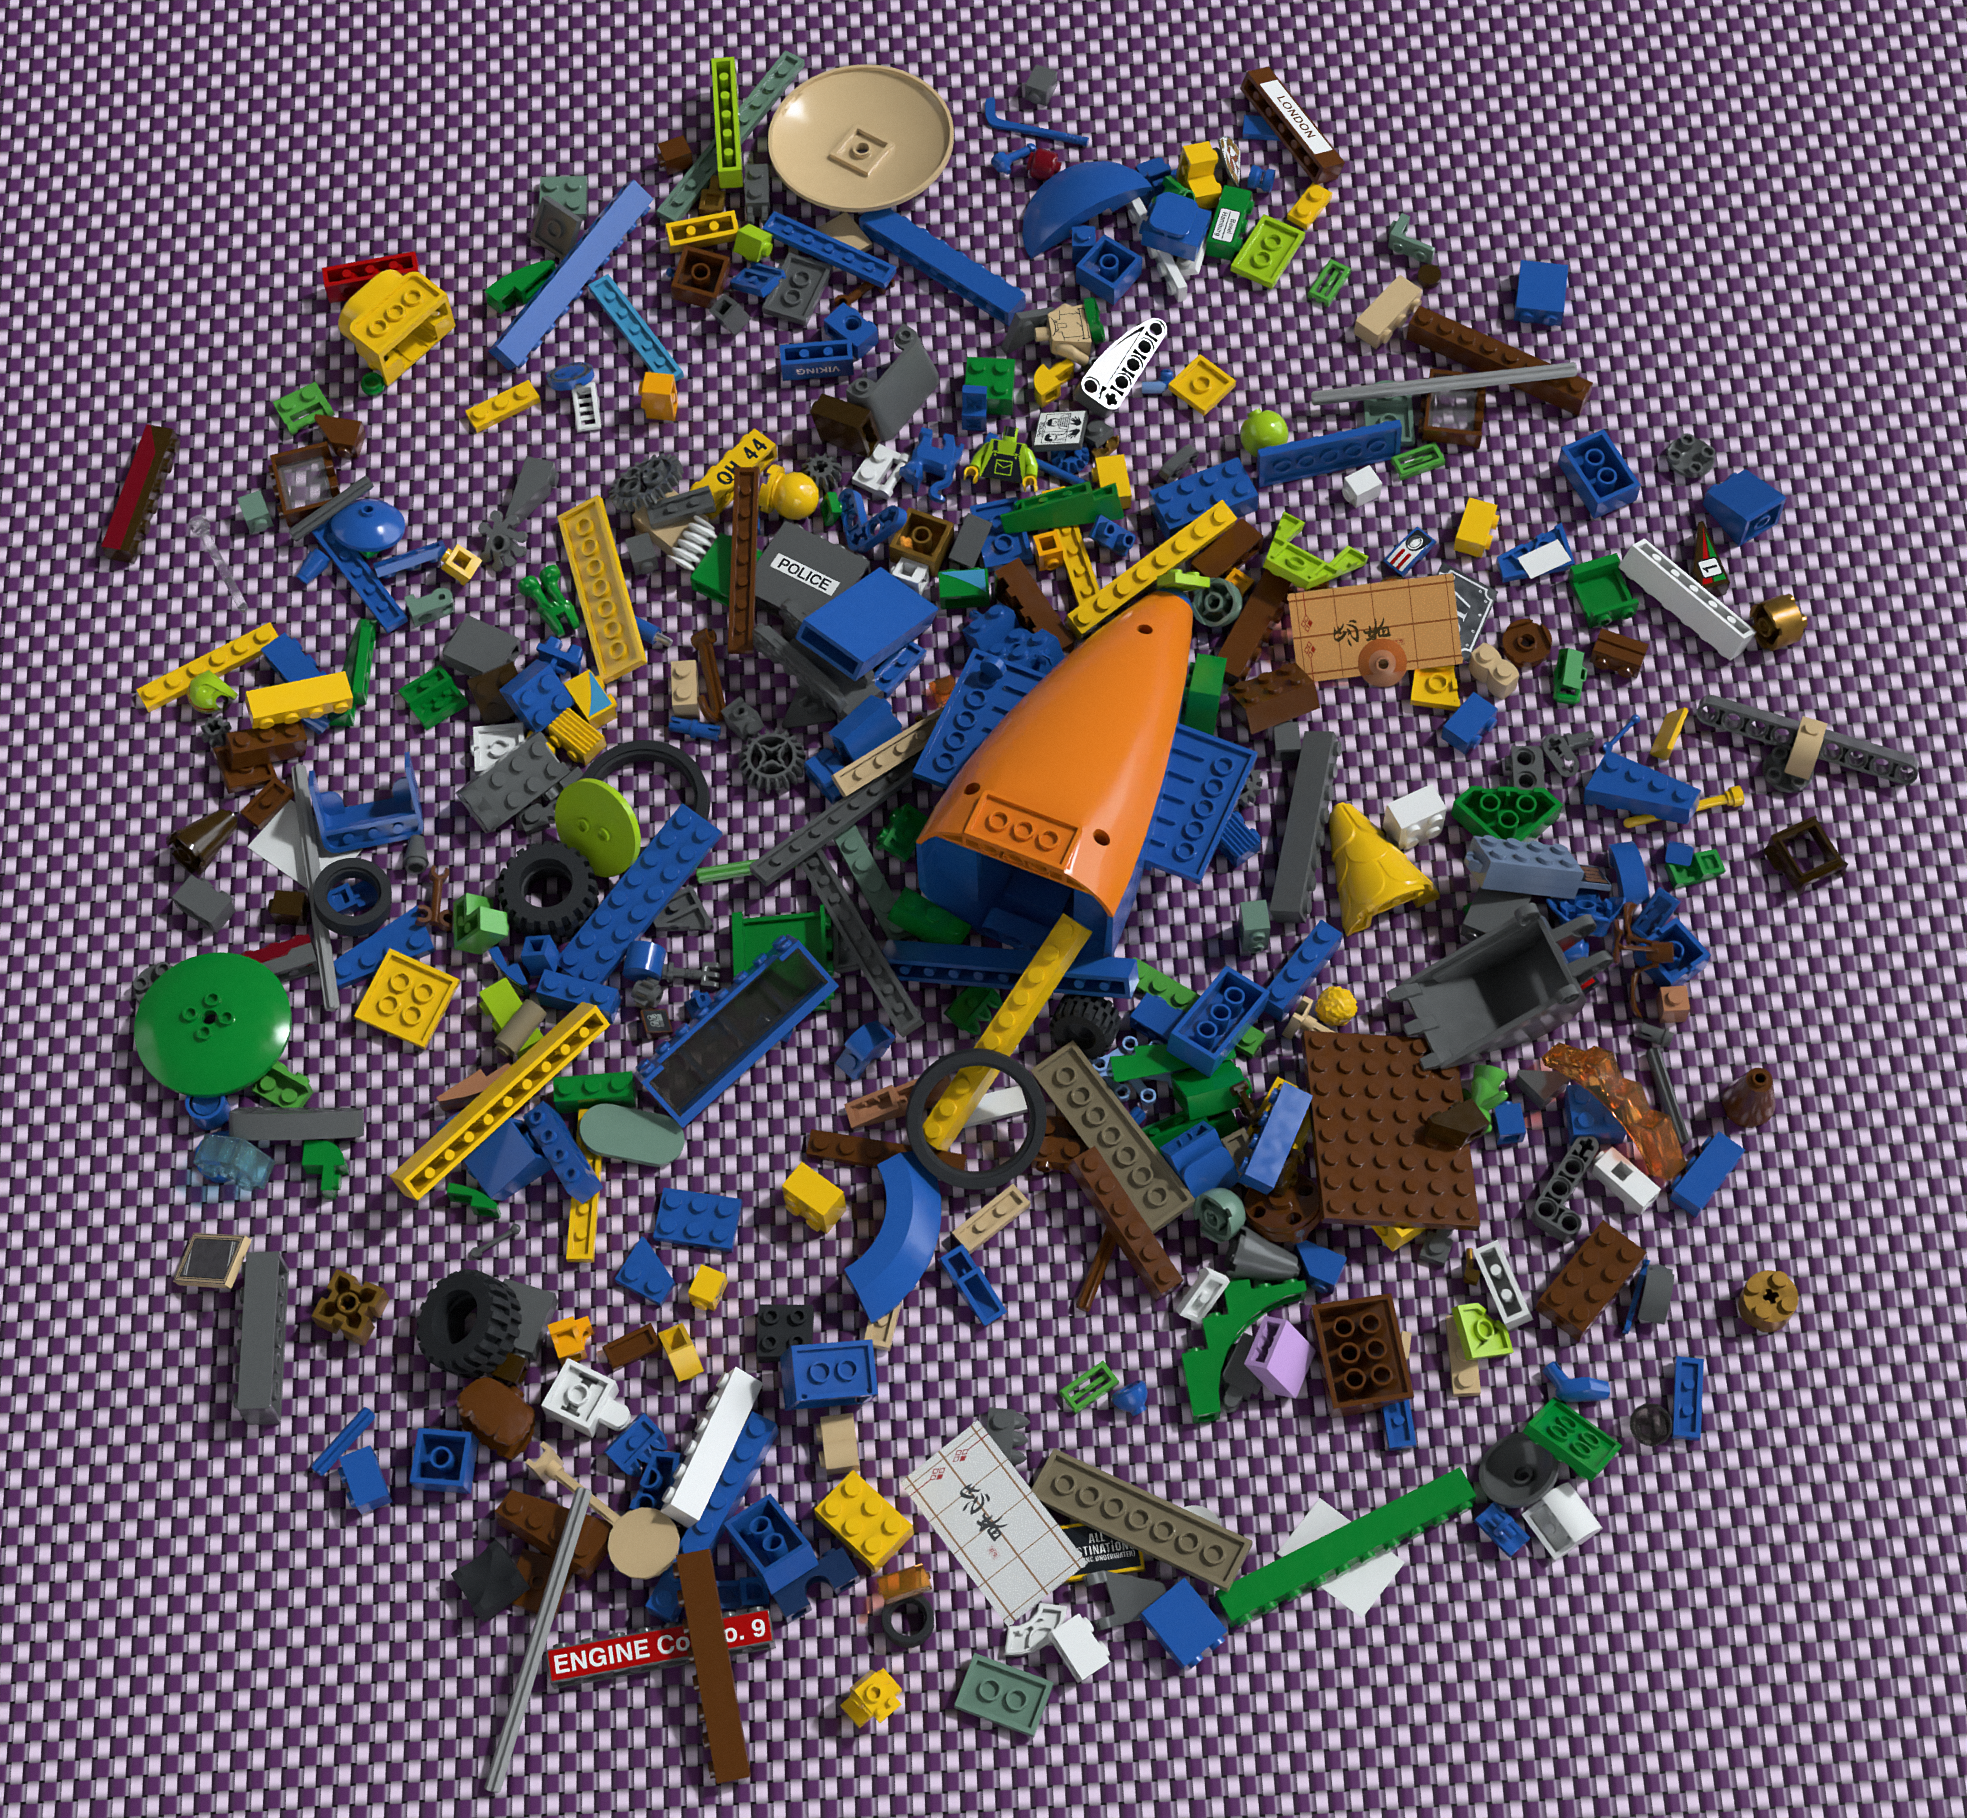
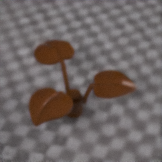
M1626 902L1623 908V922L1627 945L1619 943L1623 931L1619 928V920L1614 919L1612 928V956L1614 963L1619 964V950L1645 951L1646 960L1652 961V963L1632 971L1629 999L1633 1013L1640 1019L1643 1017L1637 1008L1635 996L1638 976L1645 970L1659 968V963H1674L1673 942L1651 941L1633 936L1630 927L1632 915L1637 905L1633 902ZM1631 941L1647 944L1646 947L1630 946Z

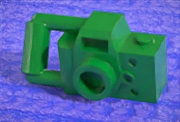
M1570 648L1559 649L1557 667L1554 669L1555 678L1553 680L1555 685L1553 699L1557 703L1576 705L1580 702L1583 681H1586L1588 671L1582 666L1584 652ZM1562 687L1575 690V695L1560 693V689Z

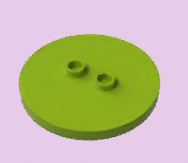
M592 778L580 779L564 788L555 806V824L561 842L567 844L568 849L574 847L579 850L580 855H584L588 859L590 867L593 868L594 875L614 877L627 871L638 858L641 835L636 816L626 799L609 784Z

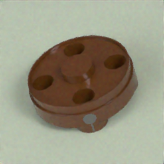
M1298 1173L1295 1186L1290 1187L1284 1196L1274 1193V1188L1268 1195H1265L1249 1187L1245 1194L1244 1208L1249 1229L1269 1241L1301 1243L1307 1239L1308 1234L1317 1226L1321 1219L1317 1186L1310 1178L1301 1173Z

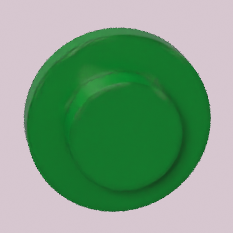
M370 372L362 378L361 388L365 394L374 396L384 390L385 382L382 376L375 372Z

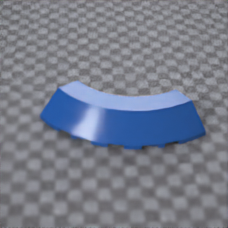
M913 1151L900 1152L877 1165L878 1175L884 1186L887 1200L884 1222L871 1247L862 1257L844 1269L846 1280L871 1324L889 1314L900 1305V1302L910 1291L914 1290L916 1283L922 1277L924 1271L926 1272L932 1260L940 1234L941 1195L938 1179L921 1164Z

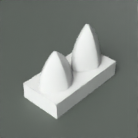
M1205 1267L1200 1269L1198 1278L1192 1287H1183L1182 1301L1176 1308L1178 1314L1201 1323L1202 1318L1207 1315L1230 1283L1227 1276L1211 1268Z

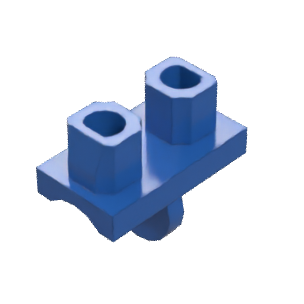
M1102 515L1096 516L1095 524L1088 535L1090 539L1096 541L1100 546L1106 547L1122 557H1126L1128 550L1132 548L1136 539L1135 534Z
M550 636L544 644L539 643L537 645L536 651L539 652V660L549 664L556 675L561 674L565 676L567 671L580 675L583 650L580 646L572 644L567 652L561 651L562 641L553 636Z
M1493 1502L1474 1520L1509 1558L1530 1540V1537L1514 1519L1496 1502Z

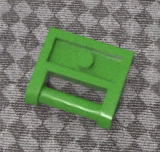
M316 381L273 402L274 408L291 436L297 434L298 430L314 423L315 414L335 415ZM321 407V409H319V410H317V411H315V412H313V413H311V414H309V415H307V416H304V415H306V414H308V413H310V412H312V411H314V410H316V409H318V408Z

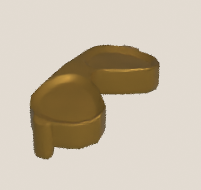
M1112 436L1107 440L1106 448L1104 449L1093 448L1092 457L1094 460L1097 457L1109 456L1119 446V436Z

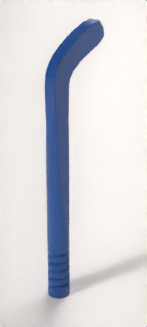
M990 97L986 99V120L992 128L1088 146L1089 137L999 119L995 113V98Z

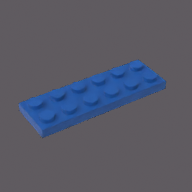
M1400 420L1385 421L1371 426H1362L1357 429L1338 431L1333 434L1315 436L1305 440L1291 441L1286 444L1258 449L1257 483L1259 488L1391 460V457L1400 454L1401 422Z

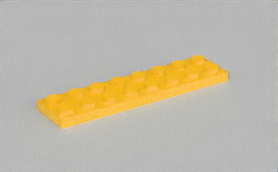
M596 495L557 516L599 676L603 683L608 684L647 664V659L604 502L600 496Z

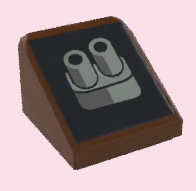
M667 1009L640 1011L648 1040L673 1034Z

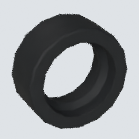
M902 1591L893 1595L885 1603L881 1612L882 1628L886 1637L893 1644L902 1648H914L923 1644L931 1636L934 1629V1611L930 1602L923 1595L914 1591ZM903 1604H914L924 1614L922 1629L911 1636L899 1634L891 1623L894 1610Z

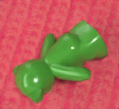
M1476 1065L1471 1093L1469 1090L1462 1088L1463 1101L1465 1102L1472 1098L1490 1122L1484 1132L1486 1134L1491 1132L1493 1123L1489 1110L1501 1104L1508 1097L1507 1091L1499 1092L1498 1089L1502 1081L1507 1079L1508 1073L1494 1066Z

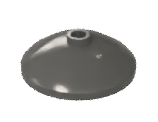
M1523 1432L1514 1433L1497 1441L1484 1455L1479 1468L1480 1485L1487 1497L1500 1506L1508 1508L1525 1507L1539 1501L1552 1489L1559 1475L1560 1461L1556 1460L1551 1452L1541 1445L1534 1444Z

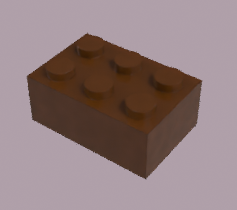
M1296 663L1285 664L1277 670L1261 673L1256 678L1238 682L1235 686L1227 688L1233 715L1251 735L1320 708L1315 682Z

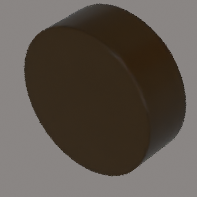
M1432 264L1423 265L1418 270V283L1427 289L1437 287L1441 281V270Z

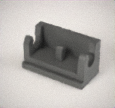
M967 513L948 557L949 561L967 569L974 568L993 523Z

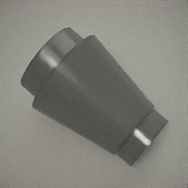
M413 835L409 838L403 861L409 873L421 874L426 871L429 865L425 839L421 835Z

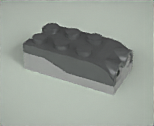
M541 731L531 734L455 792L485 833H489L499 827L571 772L566 764L560 762L546 744L548 740Z

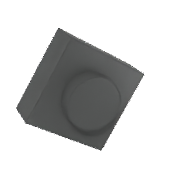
M1096 418L1086 426L1083 441L1098 449L1114 435L1113 428Z

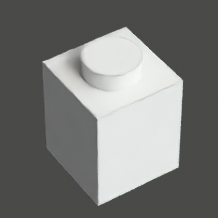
M1370 465L1344 478L1342 493L1348 502L1351 501L1353 506L1358 508L1381 495L1382 482Z

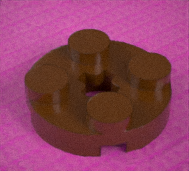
M1519 619L1512 622L1504 632L1501 643L1502 651L1506 658L1517 668L1537 666L1548 659L1552 645V636L1548 628L1543 624L1533 623L1531 619ZM1523 639L1533 642L1530 647L1522 645Z

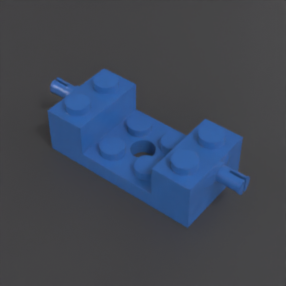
M1001 602L992 606L984 614L979 613L977 610L970 611L969 619L973 621L962 630L971 652L973 648L1044 674H1048L1065 658L1056 636L1043 628L1034 634L1020 626L1014 610Z

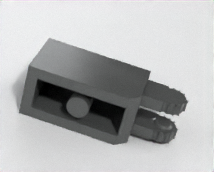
M768 164L745 165V206L748 224L753 226L755 223L754 217H761V223L764 226L768 216L771 215Z
M1243 1332L1222 1374V1385L1224 1390H1227L1222 1406L1227 1413L1234 1414L1238 1407H1240L1243 1399L1249 1401L1252 1393L1257 1395L1263 1384L1244 1365L1255 1337Z

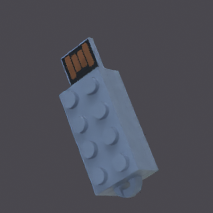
M1485 835L1484 837L1473 836L1464 859V864L1481 889L1575 899L1579 888L1610 891L1612 887L1598 866L1578 864L1568 851V848L1561 844L1545 845L1538 841H1531L1530 843L1521 842L1514 838L1504 840L1490 835Z

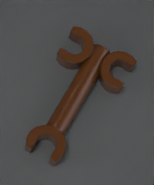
M892 278V280L889 282V285H890L892 288L895 286V282H894V279H893V278ZM865 281L850 294L835 297L834 304L837 307L844 302L851 308L853 302L876 285ZM877 286L878 292L884 295L886 290Z
M432 865L428 873L429 879L433 882L430 908L426 905L418 906L416 913L425 915V918L417 917L415 924L423 927L429 923L431 926H438L443 931H450L453 923H447L443 918L452 919L453 911L446 909L440 912L443 883L447 880L450 871L449 868H445L443 875H437L435 872L436 866Z

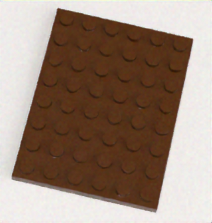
M1303 1031L1301 1042L1307 1093L1313 1095L1309 1104L1321 1222L1478 1231L1481 1225L1469 1143L1461 1147L1427 1137L1423 1133L1428 1123L1427 1119L1437 1111L1443 1113L1453 1103L1457 1101L1464 1102L1459 1065L1443 1070L1439 1068L1423 1071L1418 1060L1432 1053L1425 1038Z

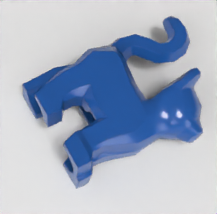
M922 427L918 436L919 444L913 450L911 461L900 467L899 475L904 477L907 483L914 486L915 493L918 492L922 482L923 471L943 478V480L935 482L929 487L928 495L935 503H944L946 499L939 495L938 491L951 485L955 468L961 461L965 444L961 443L955 446L954 435L945 433L942 439L943 448L933 447L932 429Z

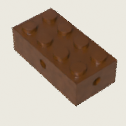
M1602 1220L1540 1297L1535 1310L1576 1341L1580 1342L1640 1267L1647 1252Z

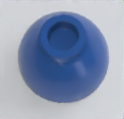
M1138 1380L1116 1391L1111 1398L1114 1405L1123 1411L1130 1412L1132 1416L1147 1409L1145 1402L1148 1394L1145 1381Z

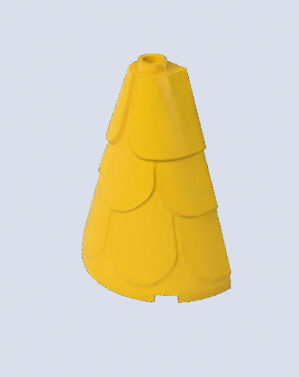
M1341 802L1332 808L1328 821L1331 859L1335 863L1336 889L1339 893L1342 928L1345 930L1346 936L1369 928L1372 916L1411 900L1416 908L1440 899L1439 892L1432 881L1416 868L1404 853L1384 837L1383 831L1352 804Z

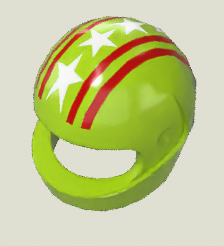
M210 670L197 675L191 680L187 690V697L191 706L198 712L205 714L221 710L216 704L219 696H225L232 700H235L238 696L232 688Z

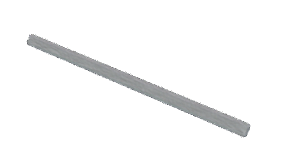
M1575 362L1320 390L1311 393L1312 404L1316 406L1575 377L1577 375V365Z
M296 764V766L291 768L324 1009L335 1012V1010L340 1008L330 932L320 922L314 909L313 889L321 869L307 771L305 765Z
M577 1487L484 1786L490 1792L499 1793L504 1782L592 1492L586 1488Z

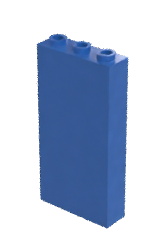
M879 567L803 619L795 639L856 681L931 626L939 608L882 567Z

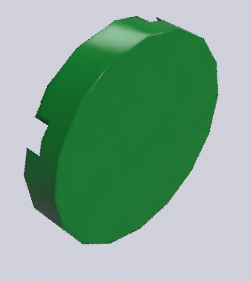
M1084 298L1090 332L1094 343L1099 345L1106 340L1104 326L1099 318L1100 311L1095 298Z

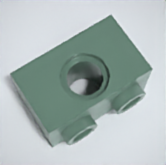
M1266 900L1240 902L1238 928L1242 952L1259 953L1264 949H1268L1270 921Z

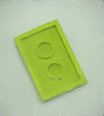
M1263 214L1231 264L1230 271L1273 289L1305 239V232Z

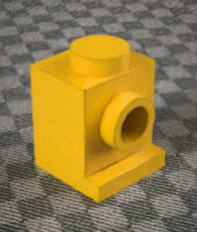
M457 544L452 550L448 548L440 559L444 562L440 569L465 586L482 560Z

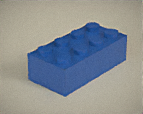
M1236 457L1150 490L1149 508L1164 537L1168 540L1222 499L1237 518L1255 512L1258 509L1259 495L1240 459Z
M1226 965L1172 1030L1166 1051L1210 1078L1263 1013L1270 992Z

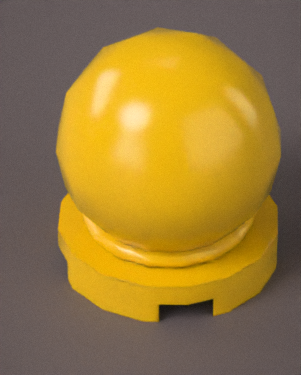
M772 464L766 472L771 474L767 484L762 483L760 488V511L771 513L776 509L779 515L788 520H800L809 517L815 511L819 502V490L813 479L801 472L785 474L784 467Z

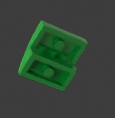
M438 665L398 690L426 731L469 705L464 695L454 685L452 678L441 665Z

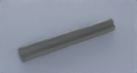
M367 476L362 477L289 529V534L295 541H299L374 487L373 483Z
M1651 1048L1647 1050L1646 1058L1676 1146L1686 1145L1690 1140L1661 1051L1659 1048Z

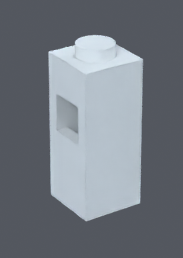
M1613 1146L1606 1153L1601 1151L1593 1160L1595 1165L1591 1174L1637 1215L1640 1216L1657 1199L1661 1189Z

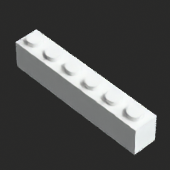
M1646 539L1633 544L1619 565V568L1625 572L1628 578L1643 587L1647 594L1655 597L1662 603L1665 609L1680 618L1684 625L1692 628L1699 634L1702 640L1717 649L1721 656L1729 660L1739 656L1755 635L1756 631Z
M737 1367L733 1368L729 1373L724 1372L716 1384L719 1388L718 1392L709 1399L706 1405L708 1413L705 1418H701L695 1428V1432L698 1434L695 1440L689 1442L684 1451V1455L687 1457L684 1463L678 1465L673 1474V1478L676 1480L673 1486L668 1487L662 1497V1501L665 1503L660 1512L687 1528H690L700 1520L763 1385L761 1381Z

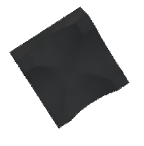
M759 1304L758 1363L780 1362V1356L790 1346L813 1344V1305Z
M497 1540L490 1543L473 1561L457 1568L451 1573L453 1579L468 1599L476 1616L484 1622H487L530 1589L505 1547Z

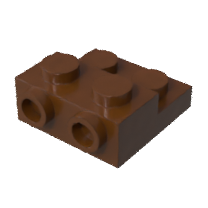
M1046 1116V1131L1043 1143L1035 1159L1031 1162V1168H1036L1041 1172L1063 1170L1064 1173L1071 1174L1068 1167L1072 1159L1084 1153L1086 1145L1065 1117Z

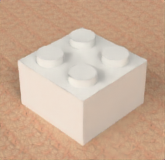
M1430 784L1388 803L1383 828L1393 845L1399 850L1403 848L1410 849L1416 846L1419 841L1426 838H1435L1441 833L1447 807L1433 784Z

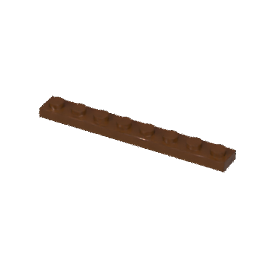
M735 467L728 654L754 653L752 630L755 625L759 467Z

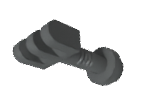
M703 961L702 970L675 968L674 962H669V964L663 965L662 979L667 980L669 983H672L673 978L701 980L700 989L718 990L719 983L713 981H718L720 974L710 971H720L721 964Z

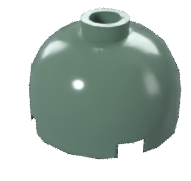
M1210 578L1209 588L1195 590L1193 593L1195 594L1194 602H1192L1193 613L1201 624L1210 627H1225L1232 624L1241 612L1242 597L1239 589L1232 582L1223 578Z
M1212 1188L1195 1198L1196 1201L1192 1206L1194 1219L1197 1220L1199 1218L1203 1225L1200 1227V1230L1210 1240L1222 1243L1232 1239L1241 1231L1240 1228L1246 1220L1245 1208L1242 1200L1235 1193L1226 1188Z

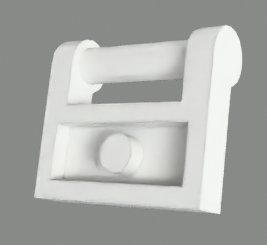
M878 444L869 458H865L853 476L852 484L888 500L893 494V488L901 478L899 475L900 467L911 461L912 457ZM893 463L898 464L886 483L879 485Z

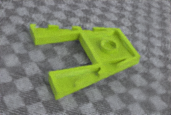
M1284 511L1263 567L1270 570L1272 574L1290 581L1294 586L1307 590L1365 566L1369 556L1347 545L1330 563L1319 559L1290 543L1303 530L1305 522Z

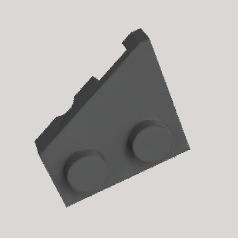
M1048 307L1015 313L1001 346L1003 352L1009 354L1035 340L1034 328L1046 327L1047 315L1055 309Z
M692 885L677 891L653 921L657 931L714 929L713 923Z

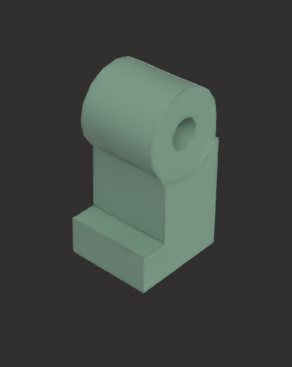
M438 588L432 594L415 599L414 594L404 597L415 628L448 616L455 608L452 593L447 588Z

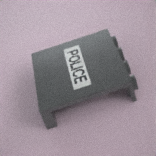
M785 521L757 562L755 607L784 620L779 615L780 605L787 598H791L809 614H812L856 584L863 574L867 576L871 574L870 561L861 554L847 551L840 544H833L827 541L820 534H812L806 531L799 524Z

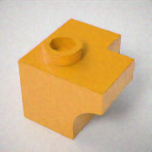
M572 1316L547 1325L562 1367L567 1358L575 1362L588 1358L585 1351V1343L594 1334L588 1316L577 1320Z

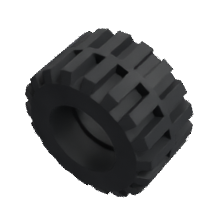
M1065 994L1049 1024L1050 1036L1055 1039L1054 1043L1060 1047H1064L1073 1040L1086 1058L1091 1060L1097 1059L1098 1056L1103 1057L1110 1050L1119 1031L1121 1017L1118 1015L1119 1011L1117 1008L1112 1007L1113 1003L1110 1000H1105L1104 997Z

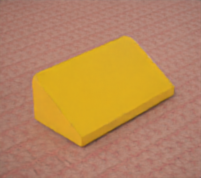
M1684 707L1669 712L1666 715L1651 748L1650 754L1665 761L1669 759L1686 720L1688 708Z

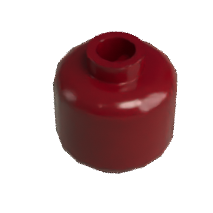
M1038 148L1035 152L1030 153L1026 170H1029L1032 178L1047 181L1060 172L1062 162H1058V154L1056 152Z

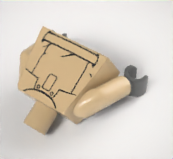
M1064 303L1048 313L1046 327L1034 328L1036 342L1049 341L1052 354L1073 360L1082 366L1084 373L1096 362V357H1091L1090 359L1088 357L1090 356L1092 341L1084 304L1071 306Z

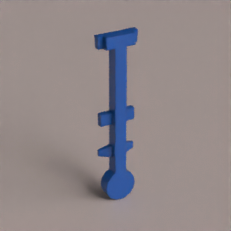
M1643 1259L1622 1331L1625 1334H1628L1630 1331L1642 1284L1650 1263L1648 1259Z

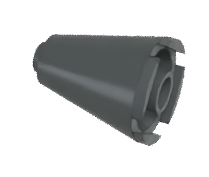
M1246 1226L1240 1228L1241 1231L1237 1238L1233 1237L1231 1239L1224 1261V1266L1228 1267V1271H1224L1223 1275L1229 1278L1283 1282L1292 1278L1297 1279L1301 1263H1298V1257L1267 1240Z

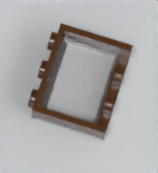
M1430 369L1429 378L1471 373ZM1486 387L1427 393L1426 398L1421 400L1420 412L1425 413L1424 418L1419 419L1418 433H1422L1421 443L1430 441L1473 446L1480 449Z
M327 441L270 455L272 465H269L268 469L271 479H275L277 484L273 485V491L276 500L280 499L281 505H277L280 519L286 520L288 528L293 524L299 523L340 494L333 459Z

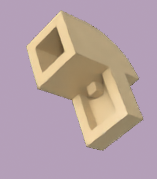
M1802 716L1784 773L1809 780L1828 723Z

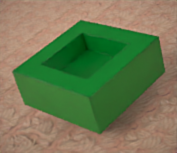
M827 492L819 506L824 526H834L838 517L841 516L842 504L838 501L836 492Z

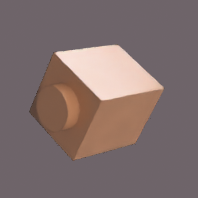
M1687 985L1660 987L1656 997L1659 1023L1686 1021L1690 1011Z

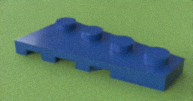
M417 905L334 960L336 982L339 990L375 976L389 948L415 960L436 952L426 926L421 927L415 924L417 917H422L420 913H416Z

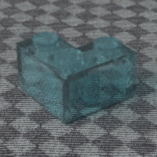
M205 1134L193 1161L194 1164L202 1168L201 1172L213 1178L221 1175L227 1179L235 1180L238 1182L237 1186L246 1191H252V1189L264 1190L276 1162L243 1138Z

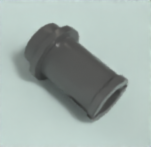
M1644 1022L1639 1039L1661 1045L1660 1048H1664V1046L1669 1048L1674 1033L1670 1032L1669 1028L1664 1030Z

